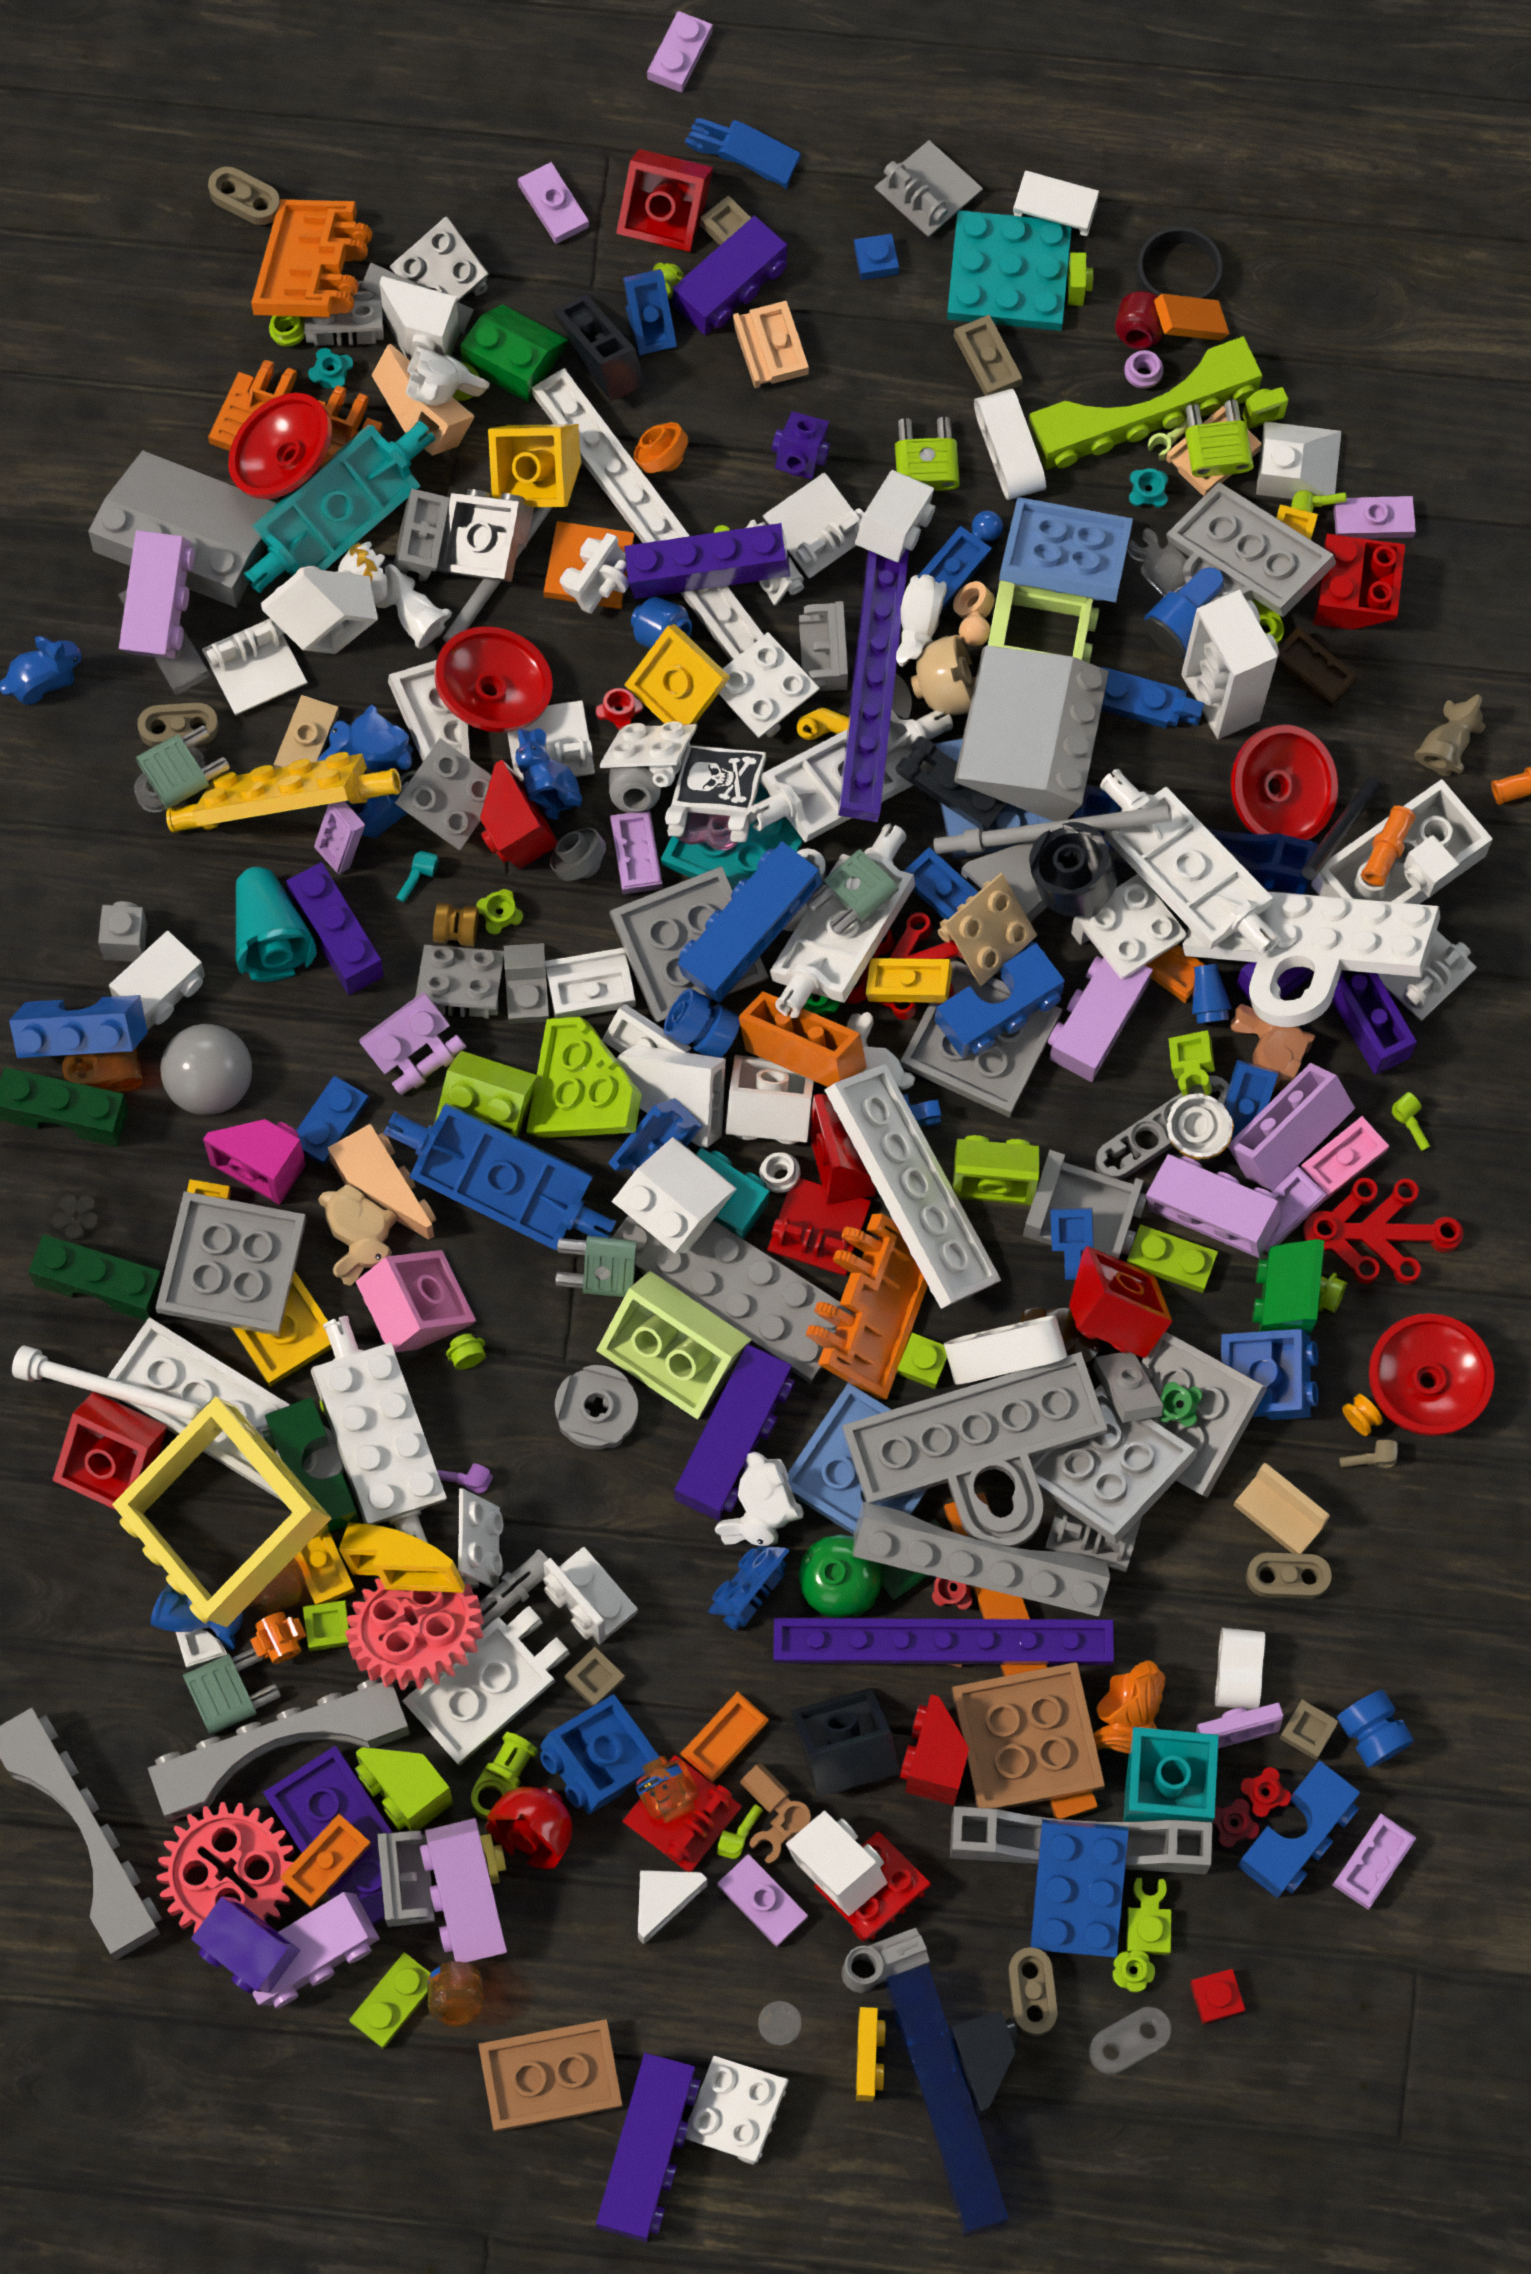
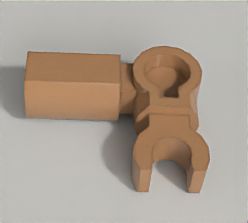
M760 1762L743 1777L740 1784L769 1813L773 1811L778 1813L770 1822L773 1827L769 1831L756 1833L749 1843L752 1849L757 1847L762 1841H768L773 1845V1851L765 1859V1862L770 1865L779 1859L781 1846L806 1827L812 1819L808 1807L802 1802L790 1801L787 1798L790 1792Z

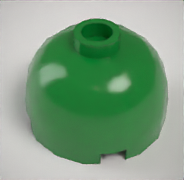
M839 1534L824 1537L811 1545L801 1559L798 1572L801 1593L808 1604L824 1616L832 1618H855L872 1608L876 1602L875 1599L880 1593V1588L883 1586L882 1563L853 1557L854 1537Z

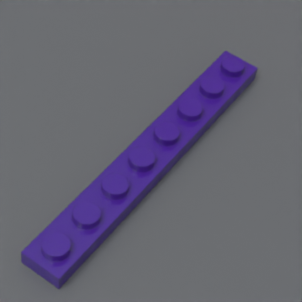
M908 549L905 550L898 563L868 550L838 816L877 822L880 816L897 664L896 653L899 646L901 628V605L905 592L909 555Z
M774 1618V1663L1064 1665L1077 1662V1665H1113L1114 1662L1113 1620Z

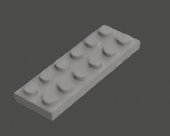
M629 1215L612 1237L616 1239L637 1240L635 1264L637 1271L643 1275L649 1271L653 1272L751 1338L752 1340L749 1344L791 1364L792 1372L811 1384L823 1368L818 1365L824 1347L806 1337L805 1334L808 1326H820L835 1334L837 1328L818 1316V1314H815L814 1310L817 1302L832 1304L852 1315V1312L839 1305L840 1302L714 1220H712L688 1253H673Z

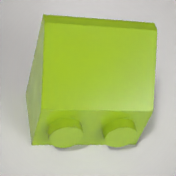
M977 1135L967 1136L965 1140L957 1139L952 1189L958 1199L1032 1205L1039 1180V1146H1032L1028 1141L1021 1139H1010L1006 1143L989 1142L988 1138Z

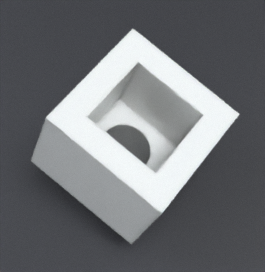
M1434 835L1410 851L1403 865L1405 877L1411 886L1416 890L1421 889L1428 897H1431L1452 881L1459 867V863Z

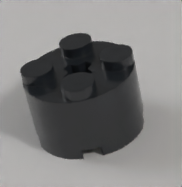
M1079 822L1062 824L1063 828L1052 832L1049 829L1035 841L1029 855L1031 874L1042 902L1050 910L1063 916L1091 918L1097 915L1100 908L1112 897L1117 885V870L1109 847L1097 829Z

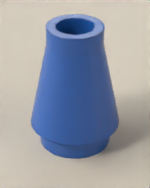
M1218 964L1194 967L1192 1015L1196 1014L1197 1024L1229 1020L1228 1010H1231L1232 1007L1219 974Z

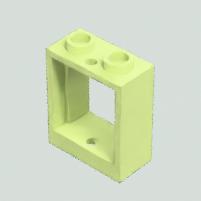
M1000 581L988 646L1041 652L1005 645L1012 605L1080 616L1072 657L1089 663L1093 644L1085 643L1087 631L1095 632L1099 608L1092 607L1093 599L1090 597L1057 593L1048 589L1026 585L1020 586L1011 582Z

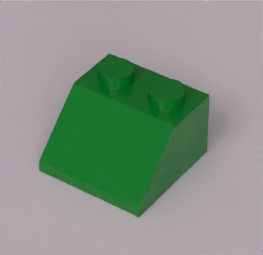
M502 304L481 315L461 344L462 362L472 366L483 379L529 403L533 397L532 387L546 378L569 344V340Z
M1314 1239L1270 1246L1266 1258L1258 1260L1256 1283L1263 1284L1262 1299L1255 1298L1252 1313V1323H1259L1258 1332L1302 1329L1309 1336L1311 1335L1318 1316L1324 1240Z

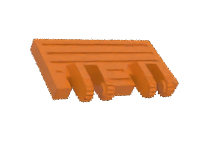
M280 199V206L275 215L251 302L253 315L330 317L331 314H348L349 311H352L355 304L353 295H356L358 292L359 283L355 277L341 274L344 261L353 262V260H356L358 262L359 260L362 261V259L365 260L368 253L366 243L371 241L373 232L368 225L355 222L357 215L355 201Z
M264 360L255 379L250 375L238 372L208 436L209 444L230 451L238 430L256 409L275 397L291 393L297 376L296 370L291 368L285 370L274 394L265 392L274 374V362ZM337 385L327 405L325 402L319 401L328 411L332 423L331 441L322 464L359 433L357 429L367 409L368 396L361 393L357 396L346 420L337 417L346 399V388ZM367 418L362 429L368 424L373 425L381 435L383 424Z
M872 1214L867 1230L879 1237V1241L860 1229L847 1226L843 1230L842 1239L863 1251V1257L861 1259L851 1252L836 1250L833 1258L836 1264L851 1272L839 1305L852 1312V1315L832 1304L817 1302L814 1310L815 1314L837 1327L835 1334L823 1327L811 1325L808 1326L805 1335L824 1347L818 1365L875 1399H887L928 1284L895 1222L884 1214Z

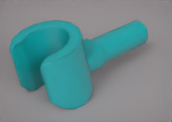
M425 851L415 854L411 873L396 896L397 900L402 903L406 901L419 881L421 874L430 877L435 876L439 864L437 855Z

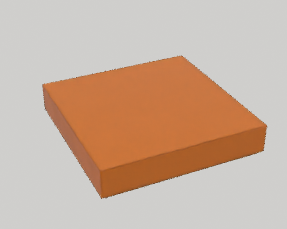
M557 521L545 581L544 598L577 602L574 597L564 591L560 584V578L567 568L572 567L582 571L586 563L580 557V550L587 538L603 540L605 535L610 533L617 536L619 540L618 546L625 553L624 546L634 544V533ZM627 570L624 573L626 577L628 576ZM613 590L608 598L602 597L597 606L622 609L624 593Z

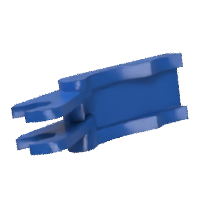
M696 118L694 123L697 125L692 124L691 129L693 132H690L688 135L690 138L686 137L685 140L688 147L700 153L715 154L726 161L736 162L756 172L764 179L773 181L785 189L788 188L792 174L801 160L800 152L736 120L732 121L728 128L702 118Z

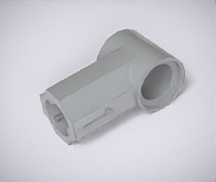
M913 1928L870 1946L864 1945L854 1948L847 1955L841 1974L843 1982L849 1989L854 1992L863 1993L870 1991L877 1984L926 1966L930 1963L922 1936L916 1928ZM858 1960L867 1961L871 1964L874 1975L865 1979L859 1978L853 1973L851 1964Z

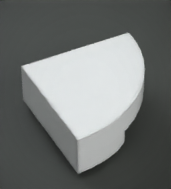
M203 1629L190 1632H176L187 1670L203 1666L227 1655L220 1640Z

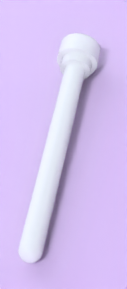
M25 1345L19 1348L13 1360V1376L29 1382L35 1379L41 1380L45 1377L189 1420H193L201 1412L200 1407L195 1403L50 1362L47 1356L42 1354L41 1350Z

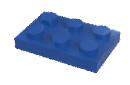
M1042 1819L1030 1947L1042 1951L1117 1957L1128 1827Z

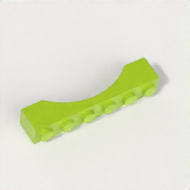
M1243 336L1208 349L1200 364L1183 382L1169 392L1150 401L1132 406L1113 408L1084 406L1063 401L1030 413L1028 428L1045 470L1056 466L1058 468H1065L1083 456L1092 453L1093 455H1101L1111 450L1116 444L1127 440L1129 442H1137L1145 438L1152 431L1163 427L1165 429H1172L1181 425L1187 418L1186 407L1192 404V409L1194 404L1199 405L1201 416H1208L1219 410L1229 400L1231 403L1232 400H1236L1238 404L1244 403L1253 393L1259 391L1262 373Z

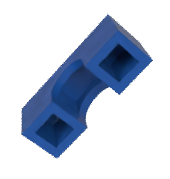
M1037 943L1003 964L1001 979L1011 993L1010 997L1005 1001L996 1004L987 1003L981 1000L973 989L968 986L936 1007L935 1022L962 1059L971 1053L975 1055L982 1054L995 1043L994 1038L1005 1031L1008 1034L1016 1032L1027 1023L1028 1016L1039 1009L1041 1012H1046L1061 1000L1065 980Z
M140 995L102 997L96 1004L90 1007L72 1011L65 1010L64 1000L25 1002L9 1020L17 1058L133 1051L148 1033Z
M1319 1760L1290 1799V1802L1306 1818V1834L1299 1838L1289 1839L1280 1836L1267 1826L1243 1856L1237 1867L1277 1899L1285 1889L1293 1894L1307 1876V1873L1301 1868L1312 1856L1318 1861L1333 1843V1840L1327 1836L1337 1823L1344 1828L1358 1811L1359 1807L1353 1802L1360 1792Z

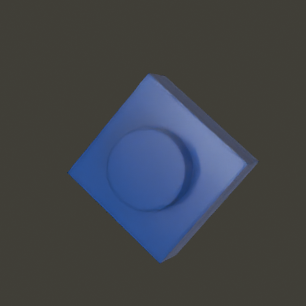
M892 234L854 239V251L861 280L899 274V265Z

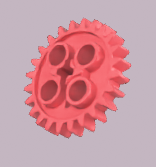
M377 1578L375 1582L378 1589L375 1592L368 1589L362 1590L366 1602H353L352 1605L356 1615L347 1616L350 1629L345 1631L352 1658L356 1659L360 1671L367 1670L371 1681L381 1676L384 1687L387 1688L395 1679L398 1680L401 1690H405L409 1681L414 1680L418 1689H422L424 1679L431 1678L436 1685L440 1684L439 1674L445 1672L451 1677L455 1676L452 1665L458 1663L467 1666L469 1663L465 1652L477 1653L478 1648L475 1640L483 1638L480 1626L484 1624L481 1606L477 1595L473 1594L469 1583L465 1584L463 1593L386 1590L381 1580Z
M221 1802L217 1815H212L207 1806L203 1807L204 1819L200 1821L191 1814H188L187 1819L191 1827L187 1831L178 1826L174 1827L179 1840L177 1843L173 1841L164 1842V1846L172 1854L171 1857L158 1858L159 1864L167 1868L168 1872L157 1875V1880L159 1883L170 1885V1887L160 1893L162 1900L175 1899L167 1911L171 1916L184 1913L179 1922L182 1929L187 1928L194 1922L195 1934L221 1896L229 1893L240 1896L241 1903L263 1921H265L268 1915L277 1920L282 1918L276 1908L277 1904L291 1905L292 1902L283 1893L284 1889L290 1888L280 1880V1876L293 1864V1862L285 1861V1859L293 1855L295 1851L293 1846L280 1847V1844L287 1838L284 1830L271 1833L276 1824L274 1818L270 1817L261 1824L260 1809L255 1808L247 1817L245 1816L242 1803H238L234 1814L228 1812L225 1803ZM225 1833L235 1835L237 1837V1844L231 1851L224 1853L214 1848L215 1841L220 1835ZM205 1848L225 1868L230 1869L235 1865L233 1869L237 1877L248 1887L255 1890L257 1897L254 1899L250 1898L228 1877L220 1881L222 1877L217 1867L198 1854V1850ZM258 1860L268 1863L269 1872L263 1879L252 1880L247 1877V1869L250 1864ZM203 1866L208 1869L206 1881L197 1886L188 1884L186 1882L188 1871L193 1867Z

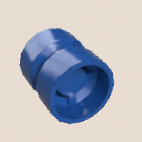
M691 988L684 990L678 996L667 1015L664 1024L665 1035L684 1045L692 1042L693 1050L702 1055L721 1058L732 1045L740 1026L739 1015L719 1004L711 1007V999Z
M1384 1689L1362 1698L1336 1717L1348 1738H1357L1359 1741L1356 1751L1367 1769L1376 1767L1394 1757L1415 1741L1404 1721L1394 1720L1393 1715L1396 1709Z

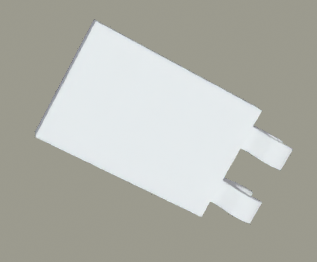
M530 1606L524 1609L508 1625L498 1616L482 1630L483 1638L475 1640L478 1648L477 1653L465 1652L469 1664L467 1666L458 1663L452 1665L455 1676L451 1677L445 1672L440 1673V1684L438 1685L431 1678H428L424 1681L422 1689L417 1687L403 1700L404 1704L459 1766L549 1688L555 1680L548 1671L570 1655L568 1649L557 1637L535 1657L520 1640L531 1634L542 1624L539 1616Z

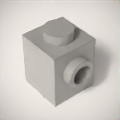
M124 901L115 902L113 906L102 905L98 944L104 960L134 962L145 952L148 924L143 907H137L134 903Z

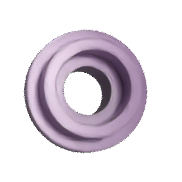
M1138 351L1127 359L1124 369L1125 377L1130 384L1137 388H1151L1157 385L1162 378V361L1151 351ZM1146 368L1150 371V374H1140L1137 370Z

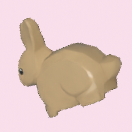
M346 1184L337 1192H323L318 1200L320 1205L325 1208L326 1221L333 1236L349 1246L348 1254L343 1256L334 1265L333 1273L336 1277L341 1278L344 1284L352 1286L364 1268H373L383 1258L391 1256L390 1248L383 1242L388 1237L389 1230L395 1224L398 1217L393 1211L389 1209L383 1210L375 1203L366 1199L359 1190Z

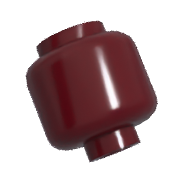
M1145 291L1129 293L1122 299L1115 321V332L1119 339L1130 348L1141 350L1153 347L1161 341L1164 335L1154 300L1158 297L1156 294Z

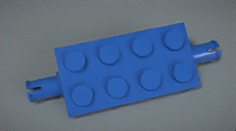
M449 1103L444 1104L433 1126L429 1125L428 1128L400 1115L396 1111L389 1120L391 1124L385 1128L383 1135L389 1136L416 1150L415 1154L418 1155V1159L409 1178L556 1251L558 1240L564 1238L567 1230L571 1231L574 1228L589 1236L609 1238L611 1231L615 1227L616 1220H611L584 1206L585 1202L582 1199L594 1175Z

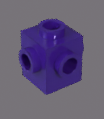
M792 411L784 430L777 429L774 436L771 452L777 453L775 469L788 472L794 476L812 479L817 466H825L828 458L830 443L825 441L829 421Z

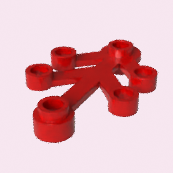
M920 912L912 914L907 919V928L890 956L893 959H952L955 957L964 959L954 940L912 954L919 940L928 938L933 929L929 917ZM918 923L926 924L921 930L913 929ZM890 929L885 935L888 937L887 940L878 946L872 958H878L880 954L888 953L894 947L895 941ZM870 961L857 981L861 984L853 988L845 1001L846 1003H859L867 999L866 987ZM952 983L950 984L949 999L955 995ZM876 1002L891 1008L894 1015L901 1020L912 1018L917 1011L916 1002H909L908 1008L902 1010L898 1009V1006L903 1002Z
M1360 1178L1355 1182L1351 1194L1332 1212L1317 1211L1311 1214L1303 1227L1305 1241L1314 1239L1324 1240V1251L1332 1250L1353 1270L1355 1279L1363 1284H1369L1376 1279L1380 1270L1379 1263L1373 1257H1361L1346 1240L1362 1241L1394 1271L1398 1282L1409 1285L1417 1280L1421 1271L1420 1264L1412 1257H1403L1388 1241L1430 1242L1436 1251L1450 1253L1459 1247L1464 1235L1461 1224L1451 1217L1439 1218L1434 1224H1386L1401 1208L1415 1202L1419 1189L1417 1184L1411 1179L1399 1180L1394 1186L1392 1195L1362 1223H1345L1361 1205L1371 1204L1377 1195L1378 1188L1376 1183L1369 1178ZM1366 1186L1371 1190L1372 1195L1362 1197L1359 1195L1357 1188ZM1407 1187L1412 1191V1196L1404 1198L1399 1194L1398 1189ZM1326 1224L1331 1228L1332 1233L1330 1235H1322L1318 1232L1317 1226ZM1442 1227H1450L1454 1231V1237H1444L1440 1229ZM1363 1264L1371 1266L1373 1274L1370 1276L1363 1275L1359 1270V1266ZM1403 1265L1411 1266L1414 1269V1275L1410 1277L1403 1275L1400 1267Z

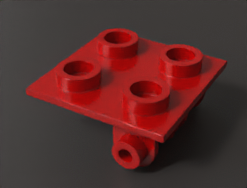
M800 1178L797 1185L787 1192L779 1218L776 1219L773 1226L772 1238L767 1251L846 1276L847 1270L836 1264L833 1258L836 1250L854 1253L855 1246L842 1239L843 1237L841 1236L844 1228L847 1226L862 1230L871 1201L858 1198L827 1204L822 1185Z
M674 1755L665 1768L677 1763L683 1772V1782L673 1776L667 1779L668 1781L655 1785L654 1788L649 1789L648 1792L643 1794L644 1802L640 1798L622 1822L686 1872H692L742 1806L731 1798L732 1794L721 1785L715 1786L686 1762ZM664 1784L668 1786L666 1790L662 1788ZM651 1791L655 1793L653 1797L650 1795ZM667 1796H670L665 1802L657 1804V1801H662Z
M879 1831L863 1843L861 1847L863 1848L866 1844H869L882 1858L884 1864L880 1869L887 1884L854 1913L848 1916L817 1884L814 1885L815 1889L854 1927L852 1929L862 1942L869 1938L871 1940L876 1938L875 1933L883 1928L887 1922L893 1923L895 1921L894 1916L898 1913L900 1915L904 1914V1908L916 1898L925 1896L924 1891L931 1886V1883Z

